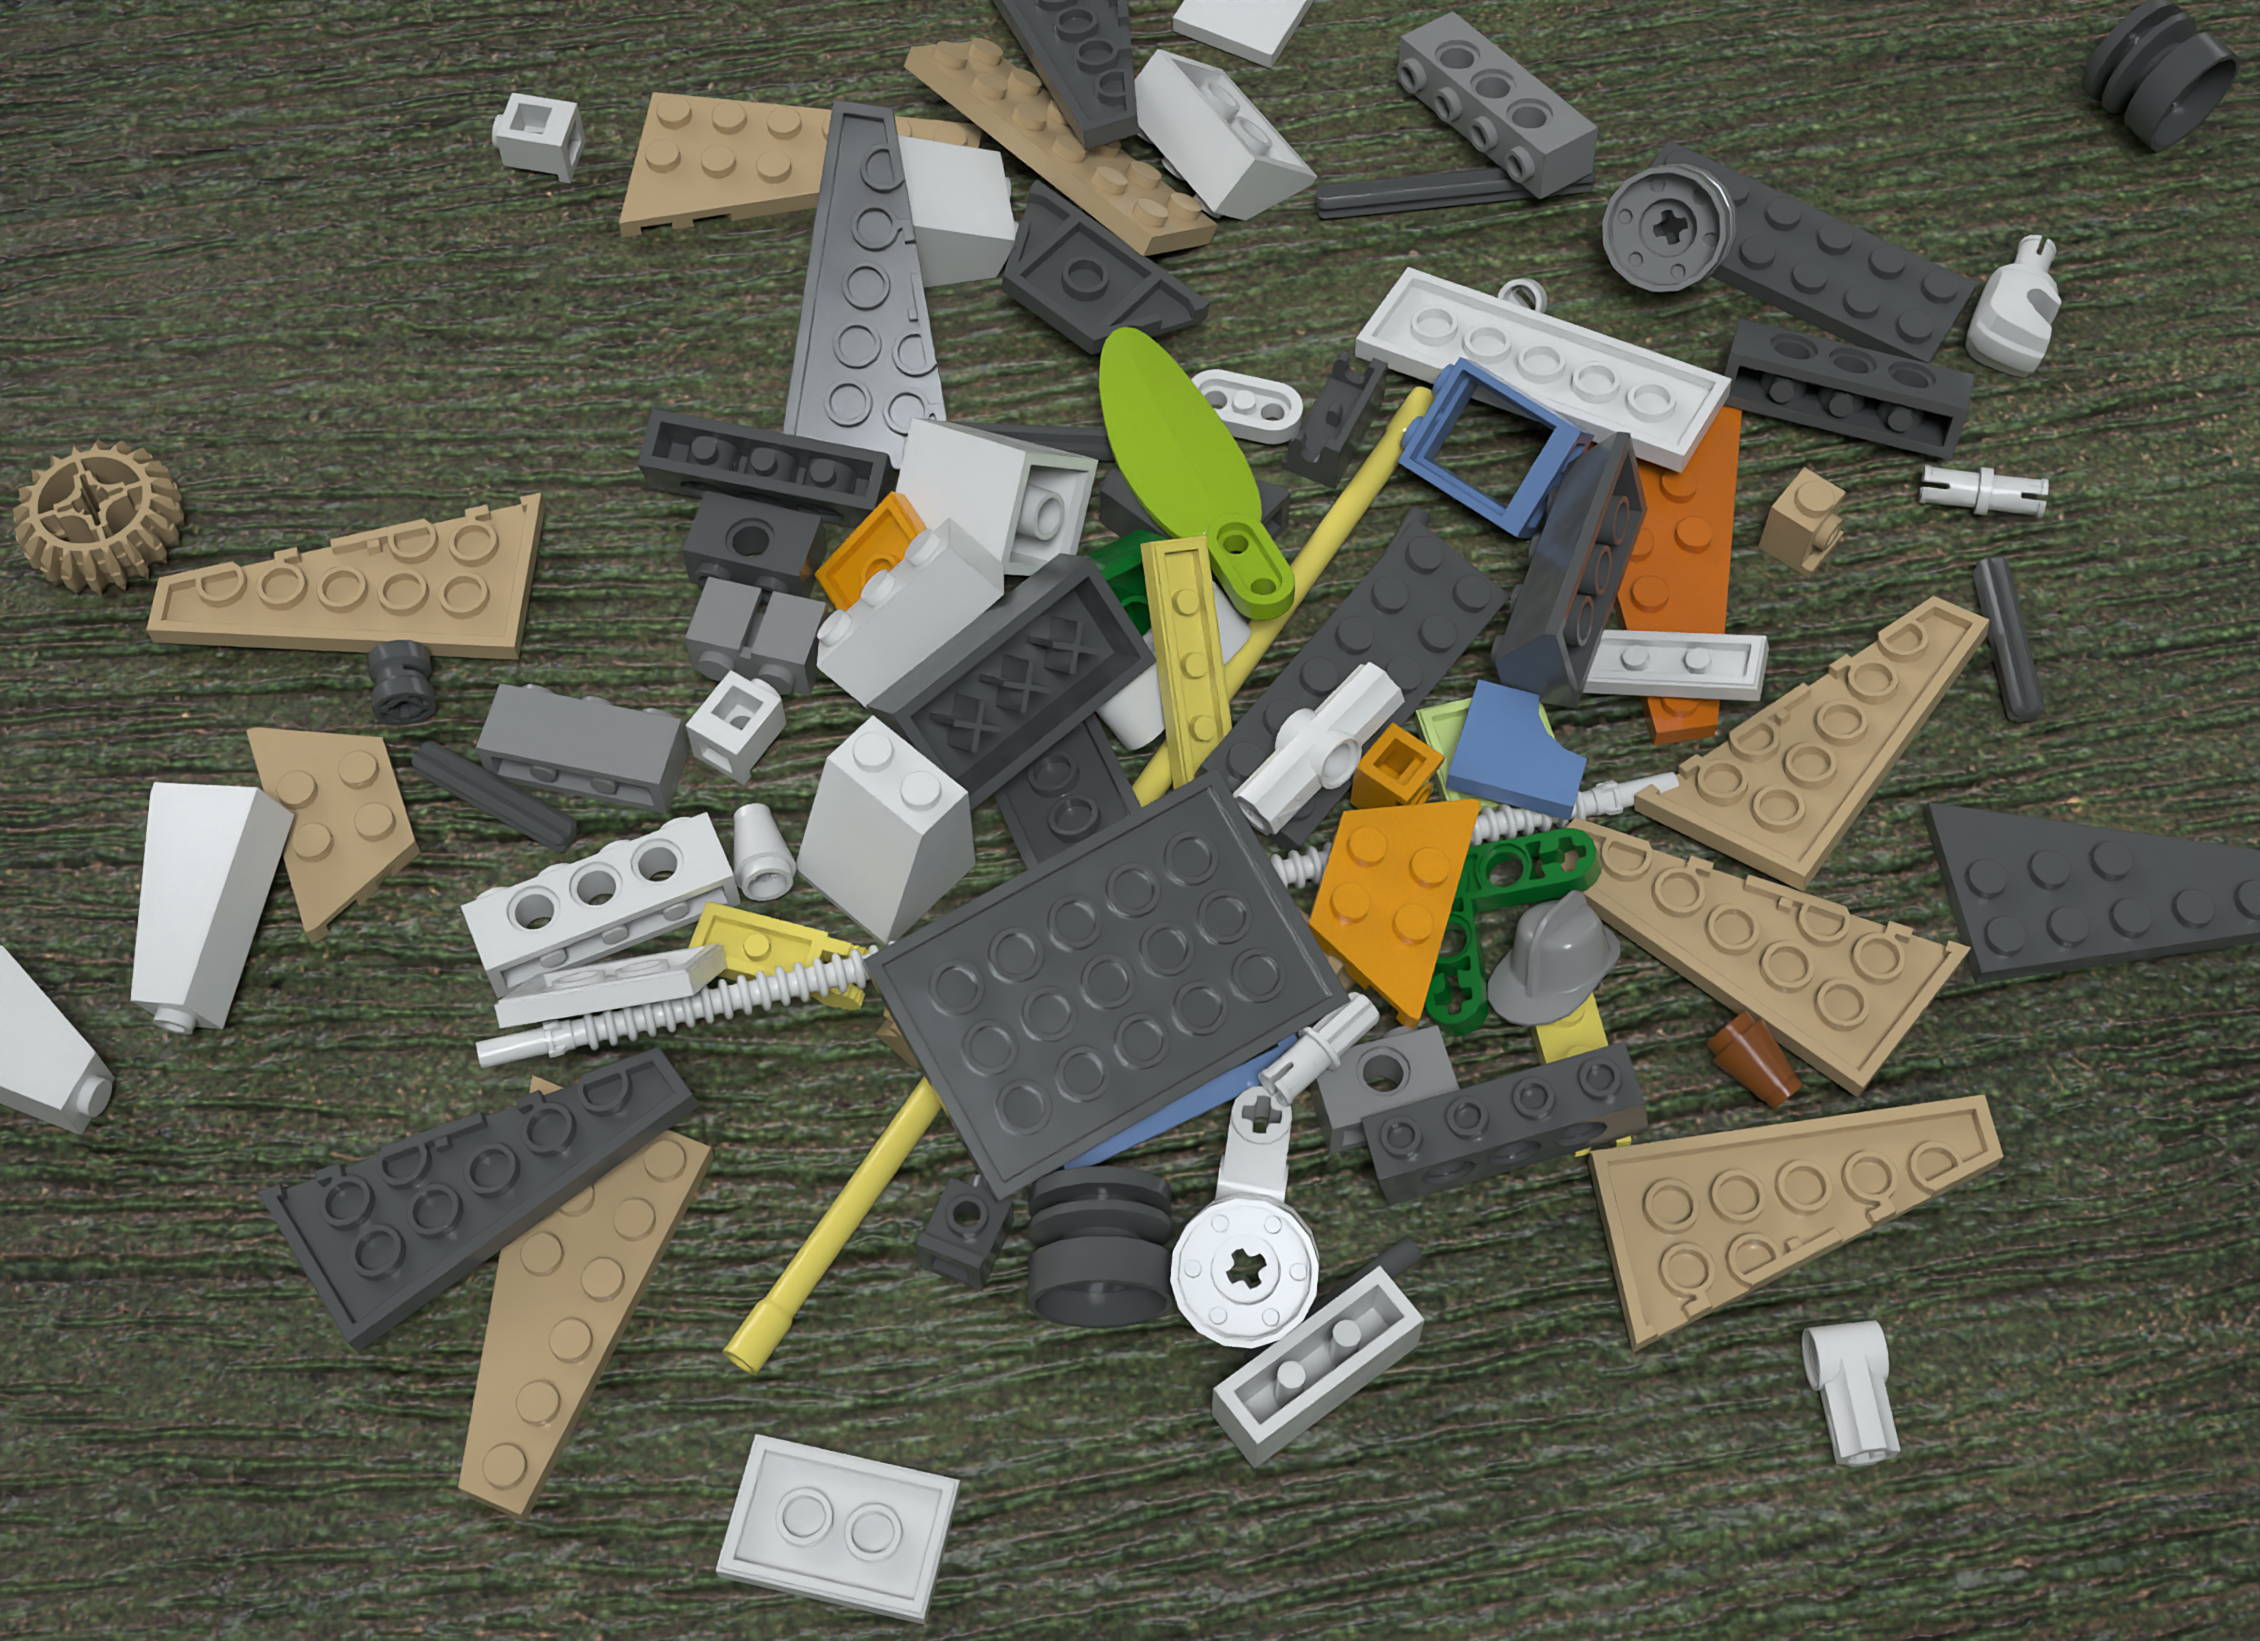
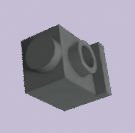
M971 1174L966 1183L950 1177L925 1232H921L916 1242L920 1268L983 1292L1015 1221L1013 1201L1005 1198L996 1203L982 1177L978 1174ZM960 1213L979 1220L970 1227H963L956 1223Z

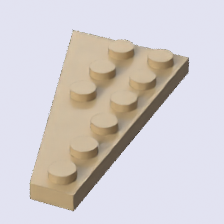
M653 92L619 220L622 238L642 235L641 227L672 223V228L675 230L694 227L693 219L725 214V216L734 221L817 208L832 110ZM895 116L897 132L900 136L980 149L983 147V129L976 124Z
M1932 596L1878 632L1876 642L1853 657L1845 654L1829 665L1828 674L1810 686L1803 682L1729 732V739L1705 756L1701 757L1695 754L1680 764L1678 774H1676L1679 782L1678 787L1660 793L1657 787L1650 784L1635 794L1634 810L1804 892L1985 640L1990 620Z
M532 1075L529 1093L540 1090L543 1095L563 1089L561 1086ZM667 1129L501 1249L458 1489L463 1496L521 1521H527L714 1159L710 1146Z

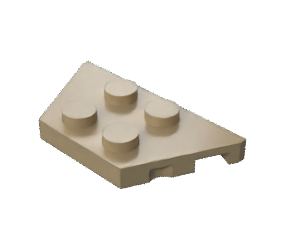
M254 727L246 730L264 793L294 814L282 855L305 933L310 942L314 943L322 940L330 933L326 925L353 901L359 906L362 905L379 890L381 882L387 876L398 873L421 852L383 737Z

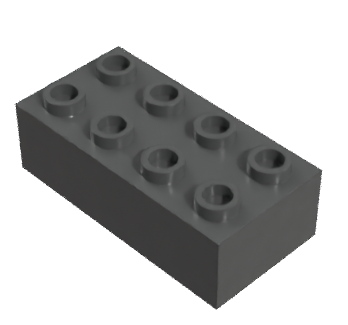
M1059 553L877 696L866 707L872 715L968 791L971 812L1157 662V659L1092 558Z

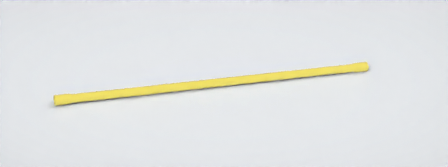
M1420 386L1413 388L1387 424L1385 434L1291 563L1290 568L1295 577V595L1291 608L1278 618L1271 620L1251 619L1248 623L1251 628L1249 639L1224 666L1229 703L1400 464L1397 461L1404 451V448L1401 447V440L1405 431L1416 417L1421 416L1424 418L1435 399L1430 389ZM1167 738L1132 785V789L1141 807L1164 796L1173 783ZM925 1076L770 1292L755 1305L722 1351L733 1364L743 1371L754 1376L758 1374L790 1329L793 1317L942 1109Z

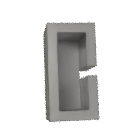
M708 577L685 636L693 670L699 671L704 676L716 681H722L728 672L732 670L749 681L756 678L766 682L779 695H786L792 692L811 696L820 671L817 667L819 644L817 634L822 624L829 617L827 603L773 591L766 612L762 614L757 612L763 596L761 588Z

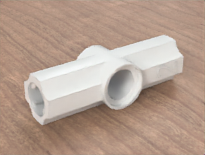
M1368 662L1366 665L1360 664L1315 711L1303 708L1287 718L1276 737L1275 752L1232 794L1244 816L1253 827L1266 836L1270 833L1275 835L1322 786L1326 789H1335L1351 777L1360 762L1361 746L1405 702L1401 688L1389 678L1384 670L1371 662Z

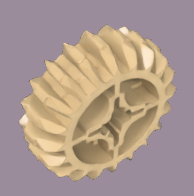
M99 439L96 440L89 451H83L73 443L71 456L61 460L50 454L51 467L47 471L31 469L34 485L18 488L21 504L12 509L14 521L17 525L14 530L16 532V540L25 552L26 559L33 569H37L38 573H43L46 580L52 582L55 587L65 583L66 587L71 589L76 595L89 585L92 591L101 596L107 584L113 582L126 591L127 578L135 574L149 580V569L147 566L152 562L167 564L165 548L180 545L177 529L185 525L184 512L181 508L183 505L181 502L182 495L176 483L172 482L173 479L168 469L161 464L160 460L154 461L152 455L147 453L144 448L133 451L123 440L119 441L110 450Z

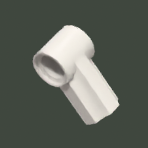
M1873 1320L1804 1329L1802 1335V1355L1805 1372L1811 1388L1814 1391L1820 1390L1836 1464L1858 1467L1874 1465L1880 1461L1895 1458L1900 1452V1446L1885 1387L1889 1374V1359L1886 1340L1879 1323Z

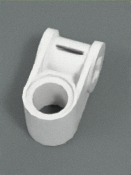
M1254 1086L1243 1091L1235 1099L1231 1110L1225 1154H1222L1215 1200L1235 1193L1246 1192L1267 1194L1284 1203L1289 1164L1286 1163L1292 1111L1290 1105L1285 1107L1277 1102L1276 1098L1280 1095L1278 1091L1272 1097L1263 1086ZM1256 1117L1269 1119L1266 1133L1259 1134L1253 1132Z

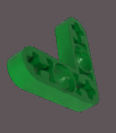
M1562 828L1468 848L1452 904L1453 911H1450L1445 932L1449 930L1464 932L1467 935L1466 945L1455 956L1437 957L1425 1000L1427 1012L1442 1032L1452 1036L1470 1034L1482 1026L1488 1016V989L1479 912L1563 897L1571 890L1581 892L1588 890L1597 882L1601 874L1602 861L1593 839L1586 832L1576 828ZM1576 851L1579 859L1575 862V870L1564 872L1561 864L1565 862V853ZM1535 856H1540L1544 864L1540 866L1545 876L1538 879V872L1532 860ZM1515 860L1523 865V873L1514 884L1507 887H1498L1490 882V874L1493 868L1500 862ZM1446 976H1457L1458 984L1467 998L1461 1004V1012L1455 1015H1451L1446 1007L1453 1000L1452 986Z

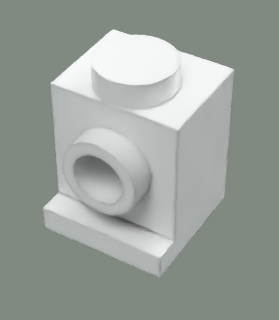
M512 93L504 114H498L495 118L492 130L493 146L499 149L504 166L558 174L559 182L571 183L586 142L577 103Z
M730 670L688 721L686 729L694 757L740 784L745 785L751 778V768L787 723L782 699L773 687L760 679L754 678L749 681Z

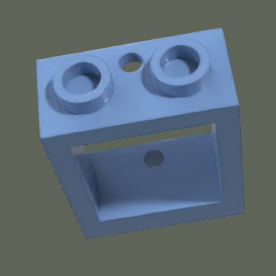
M1459 357L1455 365H1447L1436 379L1432 388V395L1435 396V399L1424 418L1421 416L1416 417L1405 431L1401 440V447L1404 448V451L1397 462L1515 537L1532 539L1546 516L1547 500L1552 487L1560 486L1568 463L1586 451L1595 435L1477 362ZM1478 385L1553 430V433L1508 506L1434 461L1435 456Z

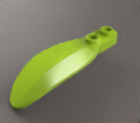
M1121 327L1116 329L1106 339L1102 349L1099 369V393L1108 441L1118 469L1127 486L1146 513L1173 539L1206 535L1210 567L1241 614L1255 620H1271L1282 616L1291 608L1294 602L1295 577L1289 564L1262 524V505L1259 490L1243 452L1207 399L1178 363L1158 343L1136 328ZM1231 551H1241L1242 553H1240V554H1232V553H1229V552H1231Z

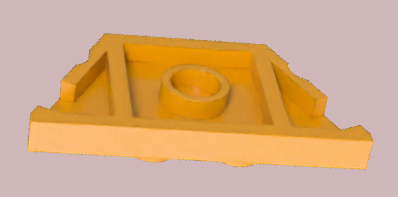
M1474 799L1343 811L1307 925L1322 951L1326 955L1339 959L1344 965L1346 973L1364 990L1369 986L1376 990L1398 1011L1396 1019L1403 1026L1413 1030L1422 1014L1481 806V802Z

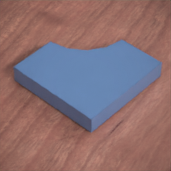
M1478 679L1450 766L1446 788L1570 820L1585 771L1587 758L1564 749L1547 733L1539 716L1540 695Z

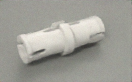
M1924 465L1921 482L1945 484L1946 489L1920 487L1919 503L1973 508V514L1987 515L1988 510L2034 515L2035 517L2042 518L2047 501L2024 499L2021 497V494L2048 495L2049 480L2044 478L2040 480L1994 475L1993 468L1980 467L1979 472L1976 473Z

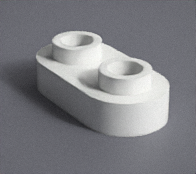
M1220 369L1200 372L1191 379L1210 405H1220L1223 407L1222 409H1213L1234 437L1266 444H1280L1292 439L1295 433L1300 430L1303 411L1302 399L1297 391L1284 383ZM1275 417V418H1278L1279 420L1271 421V420H1266L1265 418Z

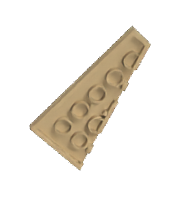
M542 493L520 497L521 504L489 511L487 504L465 509V517L431 524L424 518L330 539L331 547L299 553L297 547L274 552L273 560L240 567L231 561L159 577L146 630L153 643L369 653L375 646L384 642L412 640L426 646L430 656L519 660L545 511Z
M1576 817L1566 827L1586 832L1593 839L1602 861L1601 874L1597 882L1582 893L1585 895L1587 905L1594 910L1601 920L1739 1015L1744 1010H1747L1756 1021L1763 1018L1779 1044L1857 1098H1859L1965 960L1971 947L1948 940L1945 946L1912 935L1913 928L1889 921L1888 925L1884 926L1851 915L1847 906L1749 874L1745 880L1712 869L1713 862L1692 855L1689 861L1653 850L1649 841ZM1576 851L1565 853V862L1561 864L1564 872L1575 870V862L1579 859ZM1540 858L1537 861L1536 869L1538 876L1543 878L1545 875L1540 865L1544 864Z
M1985 1094L1591 1151L1588 1165L1633 1353L1995 1168L2003 1158V1153Z

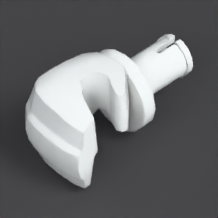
M2041 235L2024 237L2019 243L2014 264L2000 267L1991 275L1974 312L1965 343L1970 356L1981 364L2013 376L2024 378L2034 373L2041 363L2051 337L2052 328L2050 324L2055 319L2061 306L2057 284L2048 274L2051 262L2054 260L2057 252L2056 246L2050 239H2047L2041 255H2038L2036 252L2042 238Z

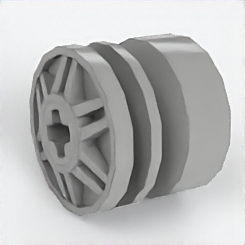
M1688 163L1652 167L1627 179L1610 198L1602 220L1603 247L1613 268L1630 284L1652 292L1679 291L1711 275L1729 256L1737 235V208L1727 187L1708 170ZM1671 209L1676 218L1685 217L1688 222V228L1679 232L1680 241H1676L1673 233L1663 234L1661 229V223L1669 219V210Z

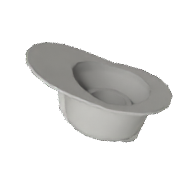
M1571 890L1561 900H1549L1538 903L1526 910L1520 918L1516 928L1514 945L1495 968L1488 982V1001L1497 1015L1510 1023L1529 1027L1546 1025L1570 1016L1587 1000L1604 976L1613 969L1620 958V941L1611 930L1603 927L1602 921L1594 910L1587 905L1585 895L1581 891Z

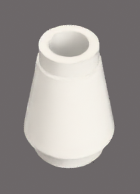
M753 803L739 808L733 816V874L736 885L742 889L745 896L752 900L767 901L776 899L787 893L792 887L793 877L797 870L796 862L772 817L770 809L766 805Z

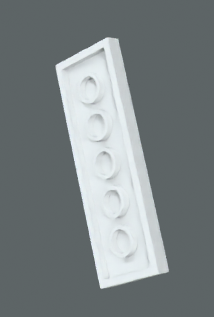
M1407 267L1357 336L1355 342L1356 357L1370 362L1373 358L1388 363V368L1432 384L1435 383L1442 370L1449 364L1455 365L1459 357L1475 361L1594 434L1593 442L1600 443L1618 431L1628 432L1631 434L1636 457L1680 473L1683 472L1729 397L1732 381L1731 378ZM1480 385L1477 386L1471 396L1473 399L1535 420Z

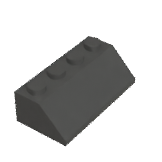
M1618 431L1570 461L1560 486L1552 487L1547 500V521L1542 535L1536 534L1530 544L1528 554L1529 570L1524 583L1517 584L1512 592L1510 600L1511 618L1505 634H1498L1493 643L1491 666L1494 671L1498 672L1501 685L1540 695V703L1572 708L1578 707L1601 642L1602 634L1606 628L1644 521L1647 505L1630 433Z

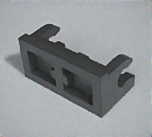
M1347 351L1340 353L1336 359L1332 374L1329 376L1300 430L1293 436L1288 452L1282 460V469L1335 490L1384 402L1388 363L1373 358L1364 375L1357 374L1349 367L1351 356Z

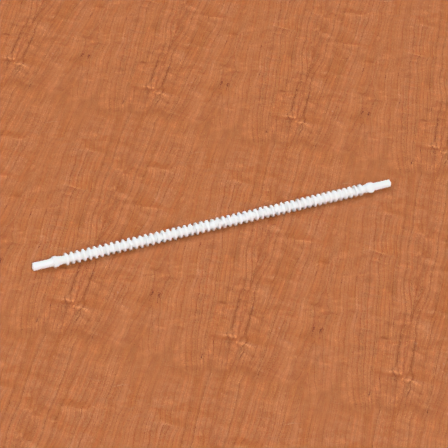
M1671 771L1622 783L1610 780L1599 783L1596 787L1589 788L1587 791H1579L1571 819L1573 820L1576 817L1586 820V816L1616 815L1623 813V808L1634 806V795L1650 784L1657 787L1660 793L1678 787L1677 776ZM1505 803L1499 804L1497 812H1494L1489 806H1485L1482 808L1480 816H1477L1469 845H1481L1483 839H1486L1488 843L1499 841L1500 835H1503L1505 839L1516 838L1518 831L1524 836L1532 835L1535 827H1538L1541 832L1550 831L1552 823H1555L1558 828L1562 829L1568 826L1569 820L1517 806L1511 808L1509 804ZM1325 843L1321 852H1318L1314 846H1309L1306 848L1304 856H1300L1296 850H1291L1286 860H1282L1278 854H1273L1270 861L1286 889L1290 883H1293L1296 888L1302 889L1305 887L1307 879H1311L1315 885H1319L1332 843ZM890 941L888 943V946L893 944L895 941ZM871 945L868 954L860 955L857 949H853L848 959H841L839 954L834 953L831 957V962L827 964H822L820 958H814L813 966L803 968L801 962H796L794 970L791 972H784L781 966H777L775 968V975L767 977L763 971L759 970L756 973V979L752 981H747L744 975H739L736 984L727 985L724 979H720L718 981V988L708 989L706 985L694 996L647 1003L637 1007H624L619 1011L606 1010L597 1016H593L592 1013L583 1014V1018L572 1021L570 1019L564 1021L542 1022L543 1027L476 1042L480 1066L482 1069L548 1053L549 1057L553 1058L563 1055L568 1050H573L578 1046L587 1044L590 1045L592 1050H597L599 1042L602 1040H609L612 1046H616L618 1044V1037L628 1035L630 1041L634 1042L637 1040V1034L641 1031H647L650 1037H655L659 1027H667L668 1031L673 1033L676 1030V1024L680 1022H685L688 1028H693L696 1019L705 1018L708 1024H712L714 1022V1015L724 1013L726 1019L730 1020L733 1018V1012L737 1009H743L746 1015H751L753 1006L762 1005L765 1011H769L772 1007V1002L781 1000L783 1006L787 1007L794 996H800L803 1002H807L810 998V993L819 992L822 998H826L828 996V989L836 987L840 993L844 994L847 991V985L851 983H856L859 989H864L866 981L870 977L863 967L862 961L879 950L876 945Z

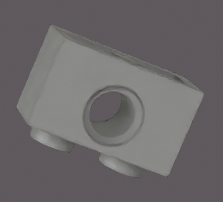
M1438 1025L1420 1030L1418 1027H1415L1413 1030L1407 1026H1402L1388 1031L1379 1040L1359 1045L1354 1044L1339 1057L1341 1065L1337 1070L1331 1071L1326 1069L1308 1086L1328 1154L1368 1145L1361 1118L1459 1090ZM1374 1076H1383L1392 1080L1397 1088L1389 1092H1379L1369 1087L1365 1081Z

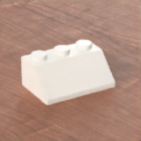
M1157 49L1134 80L1139 130L1137 135L1157 146L1164 155L1161 161L1165 168L1177 178L1188 182L1196 192L1193 198L1201 204L1202 210L1215 218L1225 215L1246 221L1308 188L1318 178L1222 69Z

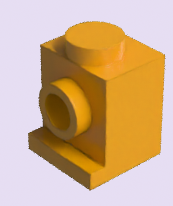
M1392 722L1361 758L1353 776L1350 803L1358 809L1426 803L1434 788V785L1429 780L1444 763L1445 756Z

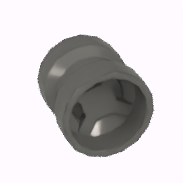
M393 640L375 646L367 657L369 677L376 684L371 694L372 710L375 718L391 725H410L428 719L434 714L437 707L435 690L433 685L427 681L432 672L431 656L428 648L422 643L412 640Z

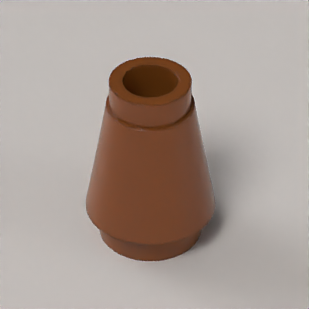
M1747 1010L1740 1013L1706 1043L1708 1048L1716 1055L1712 1062L1759 1099L1765 1101L1773 1111L1804 1085L1795 1075L1796 1072L1763 1018L1756 1021Z

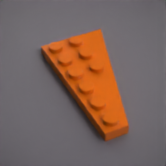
M1726 405L1721 408L1682 473L1636 457L1647 512L1613 605L1620 630L1725 634L1742 409ZM1591 441L1586 451L1599 443ZM1639 695L1653 746L1714 737L1718 725L1720 699Z

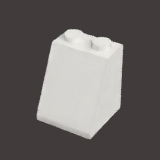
M898 135L924 287L996 278L1013 251L1015 236L1019 226L1018 222L1014 221L1010 203L1011 182L1008 177H1005L1001 153Z
M912 417L908 436L903 446V460L895 492L906 496L927 529H931L934 532L950 517L1004 565V574L1031 576L1059 553L1077 554L1098 460L951 422Z
M872 715L826 759L796 861V874L885 948L890 941L896 942L976 865L968 791Z

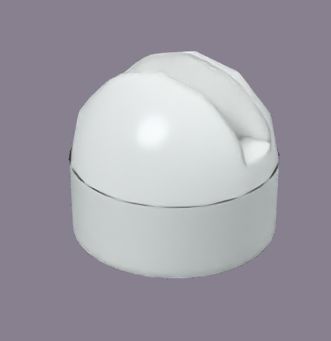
M1529 278L1508 282L1498 294L1499 299L1530 309L1524 299L1516 293L1519 288H1522L1536 306L1534 311L1544 314L1547 309L1548 297L1544 287Z

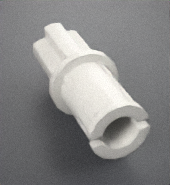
M1357 992L1350 993L1348 995L1351 1000L1350 1002L1324 1016L1312 1028L1306 1026L1299 1030L1298 1035L1300 1039L1267 1069H1263L1258 1074L1261 1084L1272 1097L1277 1091L1280 1093L1276 1098L1278 1103L1288 1107L1326 1069L1331 1071L1337 1070L1341 1065L1339 1057L1378 1023L1379 1012L1365 995Z

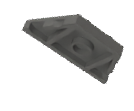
M1036 180L1031 184L1023 219H1020L1014 248L1009 255L1003 274L1002 291L1091 355L1102 352L1104 343L1109 335L1121 327L1136 328L1149 337H1154L1201 323L1207 318L1210 306L1209 301L1150 259L1140 255L1119 237L1040 181Z

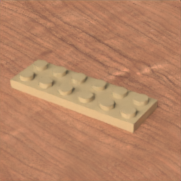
M974 38L968 42L950 43L940 41L935 45L911 47L903 67L1143 257L1210 243L1218 224L1202 212V206L1197 200L1186 194L1176 192L1161 180V174L1157 169L1147 163L1136 161L1120 148L1121 143L1119 140L1108 145H1100L1085 150L1052 95L1041 87L1042 81L1040 78L1010 63L1003 57V50L998 45L986 39Z

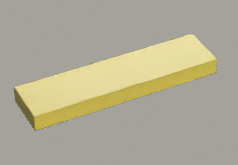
M1206 535L1140 544L1174 790L1197 778L1194 774L1200 765L1232 730Z

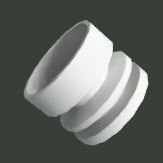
M1239 1192L1213 1200L1186 1225L1173 1250L1170 1282L1179 1310L1197 1332L1223 1346L1256 1348L1281 1340L1304 1320L1317 1294L1320 1256L1311 1229L1293 1207L1267 1194ZM1243 1248L1250 1257L1260 1253L1265 1258L1266 1262L1260 1266L1258 1271L1260 1278L1258 1282L1251 1283L1246 1275L1238 1276L1237 1278L1232 1276L1230 1269L1237 1260L1234 1251Z

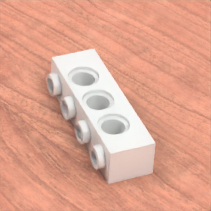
M705 812L692 818H675L665 823L658 831L632 841L619 840L612 842L602 848L598 854L577 862L552 865L541 871L537 877L509 888L495 887L480 894L475 901L461 905L487 976L497 998H500L539 973L580 967L696 922L700 919L706 902L710 901L734 907L740 905L741 901L732 869L708 813ZM657 872H674L671 877L664 881H649L650 877ZM597 895H613V897L604 904H588V902ZM541 917L552 918L542 928L527 929V926L535 919Z

